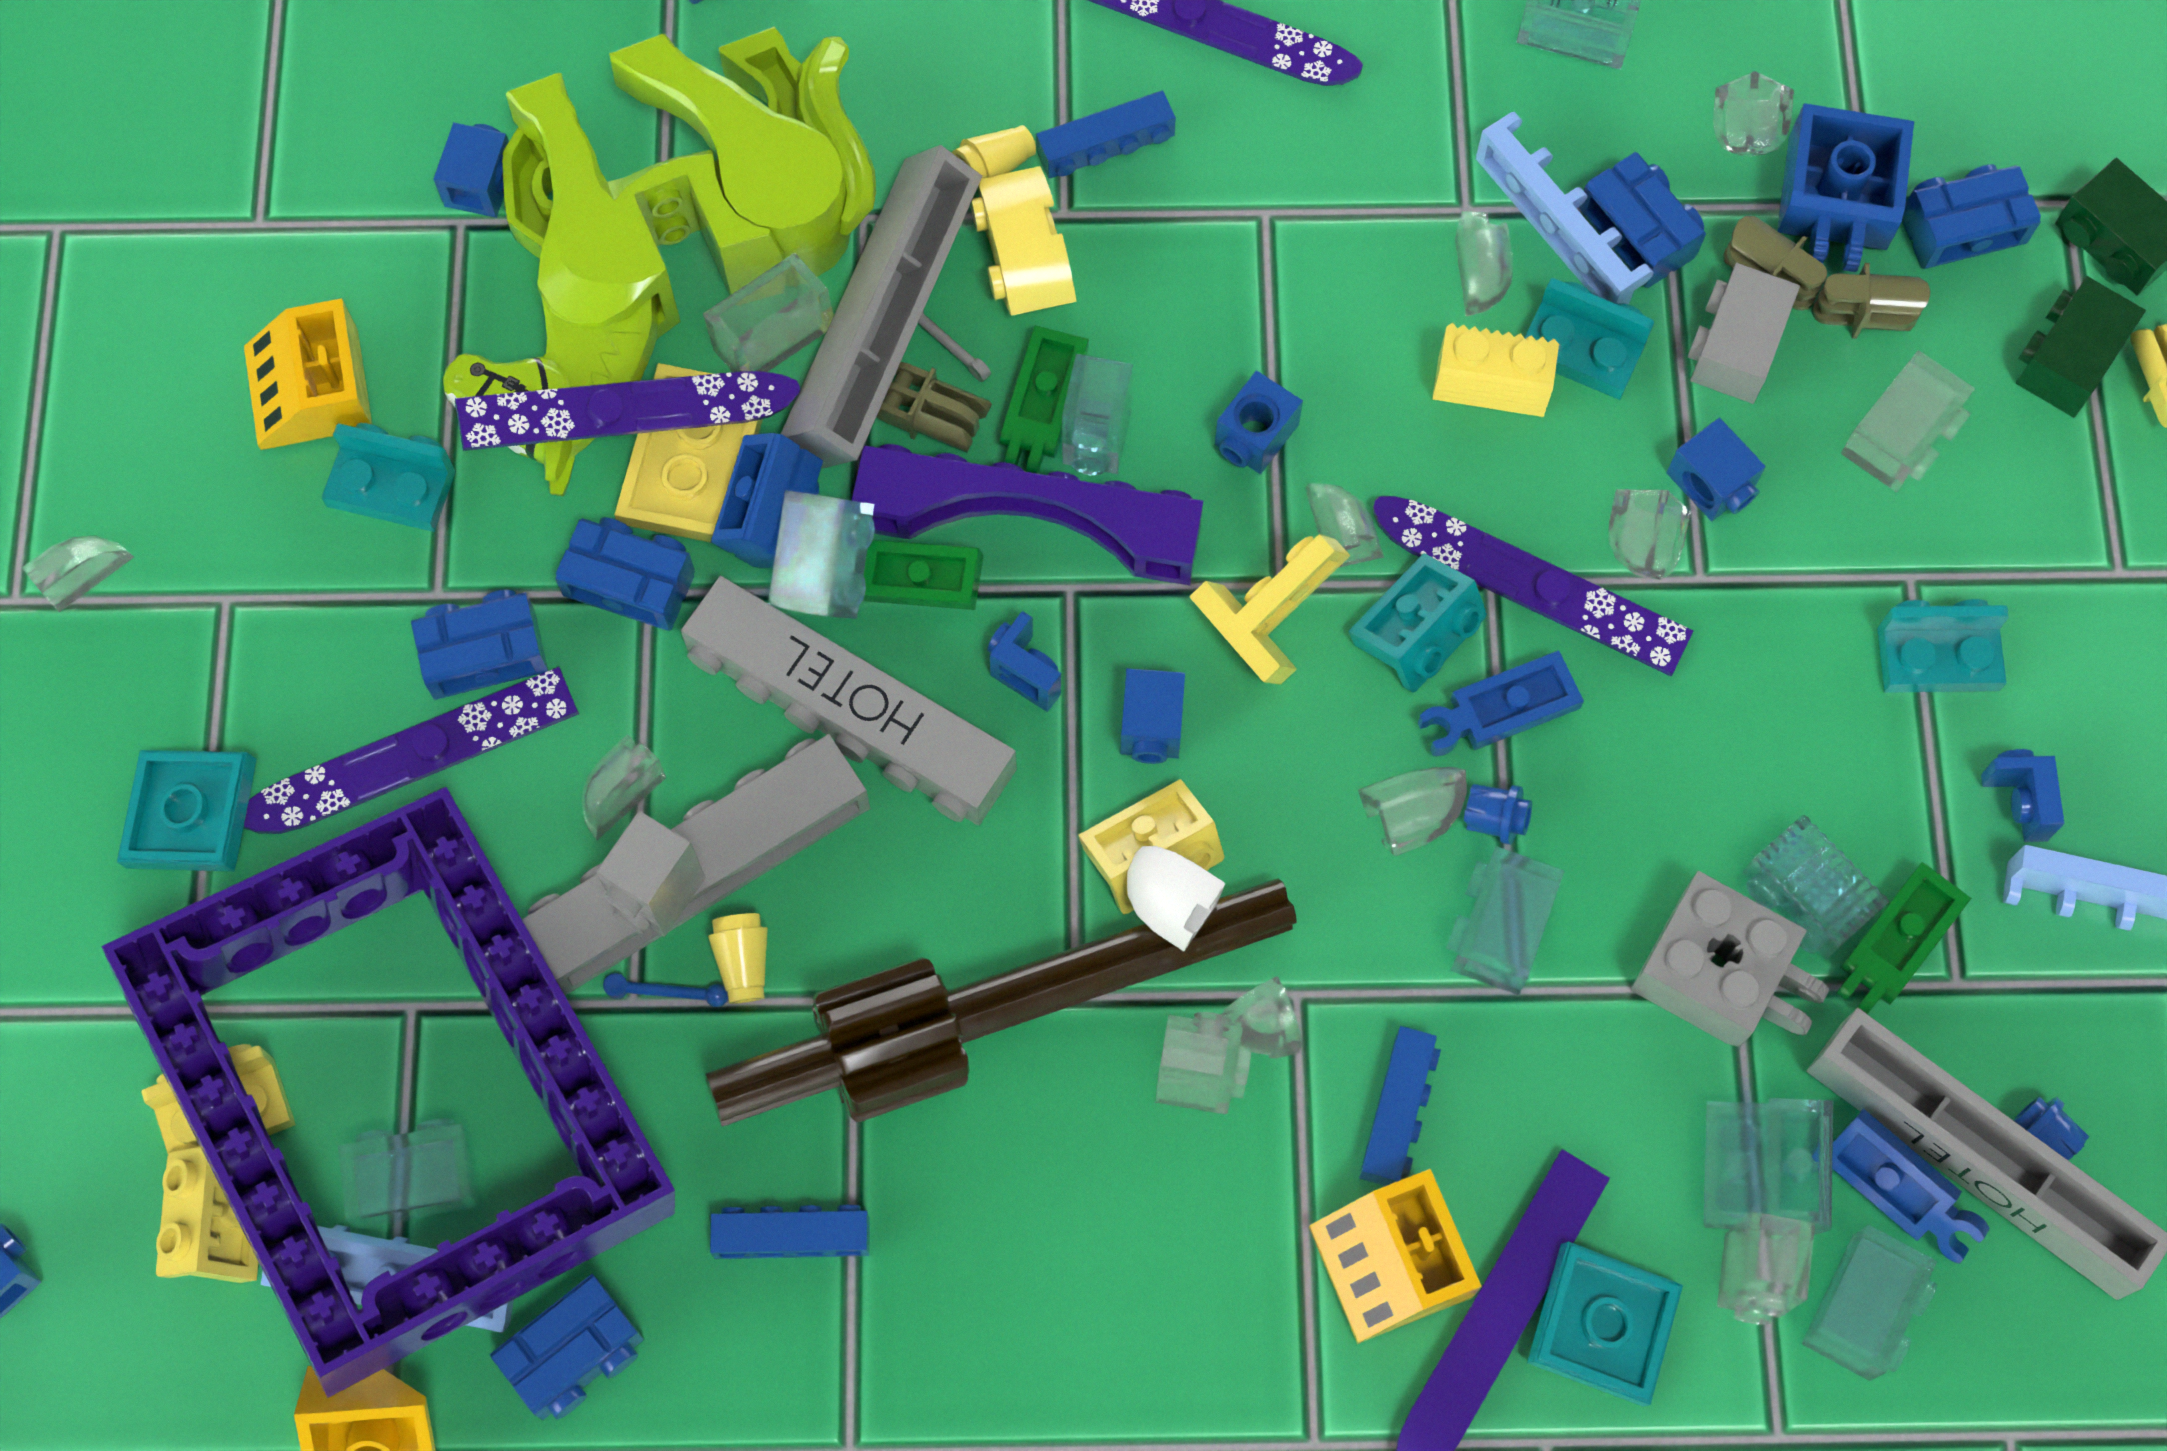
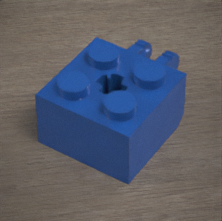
M1803 103L1788 139L1777 231L1784 234L1809 237V254L1822 264L1828 255L1829 241L1845 243L1842 254V267L1844 271H1858L1863 247L1887 250L1902 222L1905 210L1914 121Z

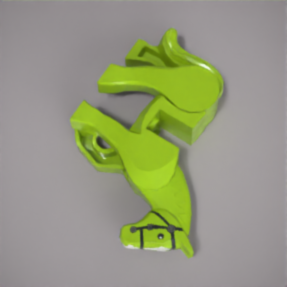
M774 26L718 47L725 77L689 59L674 46L666 34H660L609 53L614 82L618 88L641 103L663 109L683 119L701 134L711 150L678 156L650 165L627 177L608 182L599 168L591 143L581 128L575 107L569 99L562 73H555L508 91L506 98L513 121L517 124L518 128L505 147L502 159L507 222L515 240L540 259L537 285L542 297L547 332L546 354L543 357L523 359L510 363H495L480 355L468 353L459 355L446 368L443 376L444 392L448 401L455 407V398L641 381L653 353L656 340L681 322L668 272L657 246L677 244L693 232L701 230L732 302L780 289L781 281L794 283L814 279L833 268L846 252L851 232L873 209L876 196V176L872 160L860 134L847 116L840 98L839 77L843 66L849 59V48L843 39L839 36L823 38L801 64L790 54L783 36ZM749 93H751V94L757 96L758 98H760L761 100H763L765 103H767L768 107L765 106L763 103H761V102H760L759 100H757L756 98H754V97H753L752 95H750ZM553 191V201L548 199V194ZM595 438L508 447L517 454L544 464L545 480L549 481L550 493L556 496H564L570 483L575 455L585 449Z

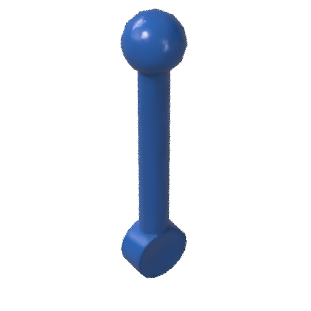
M618 973L608 975L603 983L604 991L612 999H621L627 993L706 1000L713 1007H721L728 1000V994L721 984H712L706 989L630 982Z

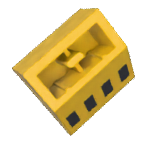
M342 298L285 309L244 345L257 444L260 450L331 437L337 424L356 427L358 423L372 424L358 329Z
M1431 1168L1374 1190L1309 1226L1357 1344L1469 1300L1482 1287Z

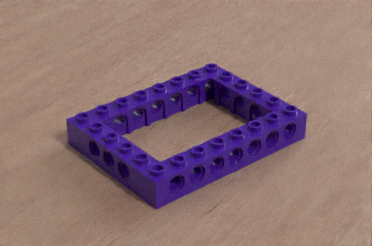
M447 787L101 946L112 974L327 1398L675 1214V1189ZM423 891L581 1176H572L554 1184V1192L511 1214L508 1209L496 1214V1222L452 1245L449 1240L436 1245L438 1252L392 1276L389 1270L380 1274L365 1287L361 1299L363 1308L358 1309L347 1287L336 1257H331L307 1201L303 1203L279 1147L275 1149L263 1124L254 1098L251 1094L247 1095L235 1069L230 1052L225 1042H220L201 996Z

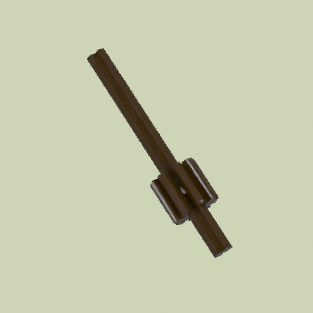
M1277 878L1219 898L1216 907L1185 951H1182L1153 932L1146 924H1142L948 991L941 976L935 973L931 961L923 957L822 990L813 996L812 1007L819 1035L705 1073L706 1084L718 1120L723 1127L836 1088L841 1102L845 1103L848 1115L855 1122H862L960 1088L967 1083L970 1072L969 1060L963 1048V1043L1293 930V924L1297 923L1294 905L1288 900L1286 886Z

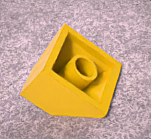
M311 1366L307 1367L294 1412L301 1451H436L426 1396L382 1369L327 1398Z

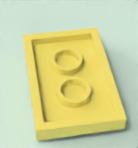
M658 363L654 379L708 375L712 373ZM763 419L748 423L638 433L615 510V519L630 527L711 543L744 435L759 434Z

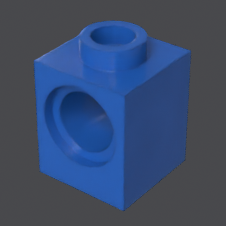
M453 122L433 178L444 207L497 218L504 198L502 159L503 151L509 143L506 133H501L498 129L486 124L468 126Z
M1256 370L1218 418L1215 445L1219 447L1221 454L1232 464L1242 468L1248 466L1261 475L1299 426L1303 400ZM1250 421H1258L1266 425L1268 429L1256 433L1248 431L1242 425Z
M1719 417L1676 450L1666 473L1712 522L1728 509L1733 514L1739 513L1757 497L1760 491L1755 486L1766 466Z
M1126 668L1120 754L1132 755V759L1147 764L1163 763L1167 758L1179 759L1185 673Z

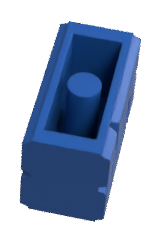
M1632 153L1616 163L1612 169L1608 168L1589 180L1585 185L1583 191L1588 197L1578 208L1600 234L1612 227L1619 231L1622 239L1612 249L1631 271L1643 264H1647L1654 274L1643 285L1645 288L1647 287L1648 289L1667 277L1671 271L1678 270L1698 255L1706 235L1700 214L1690 204L1682 205L1670 191L1669 180L1664 171L1656 164L1648 165L1639 153Z
M1994 164L1983 165L1969 172L1963 179L1946 182L1943 177H1934L1914 188L1905 204L1902 222L1909 239L1913 240V249L1921 268L1927 269L2024 245L2029 242L2041 222V214L2032 194L2029 195L2028 193L2029 186L2020 166L2015 165L1998 170Z
M782 434L744 435L711 543L728 553L735 554V557L752 567H791L793 559L799 554L803 546L804 539L801 532L808 509L814 503L819 493V483L817 480L823 460L806 449H800V445Z
M603 517L599 523L584 518L579 519L569 542V549L565 551L556 571L555 579L562 595L667 631L672 630L680 612L682 601L686 598L695 573L690 553L685 552V546L677 540L664 535H655L652 541L632 535L633 531L630 527L612 518Z
M498 590L484 596L482 599L483 603L460 608L455 604H441L428 609L425 617L411 620L422 678L434 700L548 671L537 617L526 592L517 594L513 590Z
M591 1274L489 1355L535 1416L544 1420L550 1414H553L555 1419L558 1420L575 1410L587 1398L583 1388L600 1374L604 1373L610 1379L631 1365L638 1357L634 1347L644 1339L602 1283Z

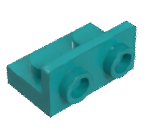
M1551 278L1545 289L1542 302L1525 335V339L1531 335L1536 341L1542 337L1547 342L1555 339L1559 343L1556 374L1620 400L1647 343L1654 320L1644 316L1634 306L1624 303L1615 304L1593 295L1581 284L1562 282Z
M358 423L356 427L337 424L333 436L340 448L321 497L325 505L329 508L435 532L456 473L442 445L424 436H411L410 440L391 436L385 430L368 423Z
M1423 553L1348 632L1354 646L1396 669L1403 687L1414 693L1428 678L1433 677L1439 672L1444 661L1466 638L1476 633L1482 621L1486 618L1487 612L1474 579Z
M1981 599L1964 600L1957 602L1953 606H1930V603L1925 600H1909L1891 608L1877 628L1884 693L2000 691L2007 683L2000 628L2009 618L2007 606L1988 605L1987 601Z

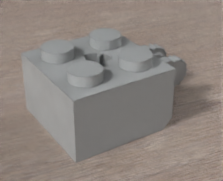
M1697 871L1684 890L1630 989L1724 1043L1741 1047L1751 1036L1761 1017L1779 1027H1783L1791 1033L1801 1034L1802 1036L1807 1034L1812 1020L1800 1009L1773 995L1778 985L1807 1001L1819 1004L1824 1002L1829 992V988H1827L1823 981L1818 980L1790 963L1807 932L1806 929L1700 871ZM1715 953L1726 961L1723 968L1711 962Z

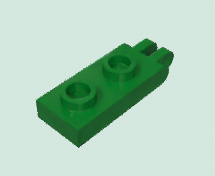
M1034 326L1000 435L999 444L1008 446L1005 463L1018 466L1022 450L1029 451L1030 455L1026 472L1038 474L1044 456L1055 458L1089 349L1088 338Z
M856 539L853 543V549H830L828 562L836 566L849 567V571L828 570L826 572L825 584L834 588L846 589L845 597L856 601L975 610L984 555L979 548Z
M1921 862L1840 966L1849 976L1836 994L1847 1000L1861 983L1869 991L1857 1005L1860 1010L1868 1014L1880 998L1890 1005L1972 898L1928 865Z

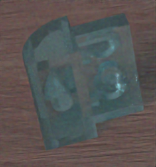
M1769 1098V1104L1707 1101L1704 1227L1768 1231L1769 1236H1807L1829 1231L1832 1228L1833 1100Z

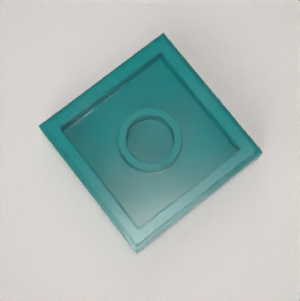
M140 750L117 863L127 869L235 872L257 759L248 752Z
M1562 1243L1527 1363L1637 1405L1649 1406L1652 1402L1683 1285L1574 1243Z

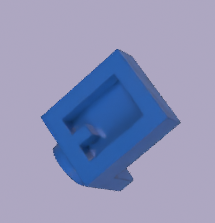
M1022 611L1012 625L1004 622L989 642L987 651L990 653V676L1048 712L1061 695V673L1057 671L1058 667L1055 662L1046 654L1036 649H1029L1028 652L1024 650L1033 637V617Z
M2027 749L2009 750L2000 753L1981 774L1983 787L2016 786L2011 796V811L2015 823H2021L2024 842H2048L2065 824L2055 756H2034V752Z

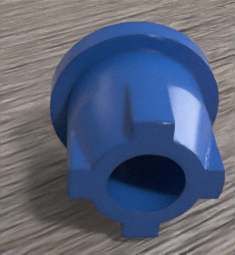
M1473 784L1464 813V821L1467 824L1466 830L1499 836L1501 843L1512 845L1516 834L1525 836L1528 831L1532 813V801L1523 799L1524 792L1521 786L1512 785L1509 790Z
M2038 1096L2013 1121L2065 1159H2071L2084 1147L2089 1136L2062 1110L2065 1105L2062 1100L2055 1097L2046 1103Z

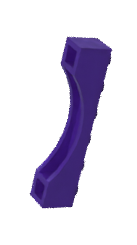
M884 444L879 448L863 447L850 511L854 531L909 540L934 527L964 518L989 515L1032 517L1060 524L1090 538L1115 556L1134 577L1190 586L1204 501L1193 499L1189 494L1177 490H1164L1159 494L1136 490L1131 484L1122 481H1107L1104 484L1080 481L1075 475L1066 472L1056 471L1050 472L1047 475L1024 472L1022 468L1011 463L998 462L987 466L969 463L963 457L955 454L941 453L932 457L914 454L907 448L899 445Z

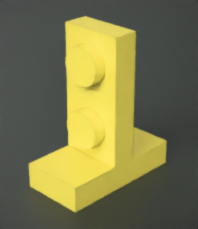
M1322 534L1315 538L1308 536L1290 550L1286 556L1288 564L1273 579L1270 576L1263 578L1246 593L1244 600L1247 604L1244 607L1224 585L1205 581L1189 597L1263 682L1281 685L1297 668L1268 635L1350 557V554L1334 538Z

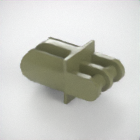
M1745 216L1738 221L1732 233V240L1723 254L1724 262L1733 269L1735 264L1739 263L1800 285L1792 307L1796 310H1807L1813 305L1815 297L1818 295L1821 285L1827 277L1826 267L1816 258L1802 250L1807 237L1803 236L1796 244L1756 216Z
M1865 263L1859 275L1838 273L1829 276L1818 295L1817 301L1813 305L1812 314L1815 320L1822 324L1852 326V339H1857L1862 329L1911 331L1921 312L1926 307L1931 291L1928 283L1920 277L1870 274V265Z
M900 362L895 373L897 376L894 382H891L876 417L888 424L910 432V438L915 440L918 433H921L968 453L973 443L971 437H975L980 427L979 419L987 416L992 405L991 402L938 380L936 369L933 367L928 372L911 364ZM911 384L921 388L919 393L909 389ZM902 404L911 409L907 413L899 410V406Z

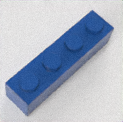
M1162 90L1036 133V151L1049 179L1056 176L1063 177L1070 175L1076 169L1088 165H1099L1108 158L1120 154L1128 155L1140 147L1167 141L1170 137L1175 136L1176 117Z
M1403 1026L1399 1027L1359 1179L1387 1186L1400 1181V1179L1409 1177L1413 1158L1407 1156L1410 1142L1417 1144L1422 1127V1121L1416 1120L1419 1106L1426 1108L1432 1085L1425 1084L1428 1070H1436L1441 1049L1434 1048L1437 1036Z
M807 1205L800 1206L799 1212H783L782 1207L766 1206L760 1208V1213H744V1208L725 1207L721 1209V1214H711L710 1253L714 1259L869 1256L870 1217L867 1211H861V1206L840 1205L837 1207V1211H822L821 1206Z

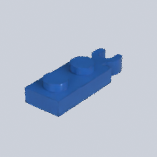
M1558 650L1453 691L1450 700L1454 709L1450 710L1441 706L1428 708L1420 715L1417 724L1420 729L1427 728L1433 724L1445 728L1447 736L1432 742L1430 748L1433 756H1442L1450 753L1456 747L1458 740L1465 736H1468L1475 751L1579 710L1584 700Z
M1864 1108L1820 1156V1159L1916 1241L1928 1230L1937 1237V1244L1942 1254L1955 1263L1960 1264L1969 1251V1248L1957 1239L1956 1231H1964L1980 1243L1990 1229L1986 1221L1978 1214L1967 1210L1959 1211L1955 1208L1953 1204L1957 1201L1962 1191Z

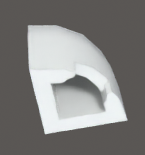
M1142 846L1135 853L1127 871V895L1136 915L1153 932L1182 951L1186 950L1216 907L1226 884L1185 857L1157 846Z

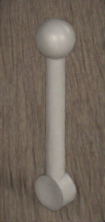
M923 310L918 324L965 364L978 381L984 382L991 375L987 365L979 358H973L929 319Z

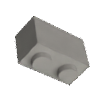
M1739 263L1735 264L1728 282L1717 279L1705 309L1706 312L1715 314L1710 329L1699 326L1687 356L1697 361L1690 381L1754 404L1768 375L1800 285Z
M638 811L596 871L607 891L604 898L616 908L613 915L619 921L640 934H644L649 927L663 937L668 934L706 878L691 842L641 811Z

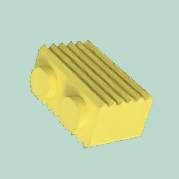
M1454 323L1446 326L1438 357L1433 400L1544 417L1551 392L1553 391L1559 343L1555 339L1547 342L1544 337L1536 341L1532 335L1525 339L1521 333L1515 337L1510 332L1502 335L1499 330L1491 334L1487 328L1480 332L1476 326L1470 330L1465 325L1457 328Z

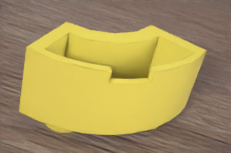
M1039 166L982 178L977 188L979 197L973 198L970 205L976 231L986 232L993 253L995 266L988 267V276L994 300L1003 299L1011 316L1077 302L1063 234H1057L1049 207L1054 206V201L1042 168Z

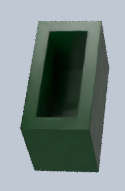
M2116 157L2070 198L2055 224L2064 231L2065 236L2073 245L2083 248L2097 260L2114 281L2125 285L2138 296L2167 270V201Z
M2086 276L2075 294L2065 289L2062 291L2045 317L2055 324L2047 335L2037 330L2018 359L2026 363L2027 366L2015 384L2075 418L2100 383L2146 310Z

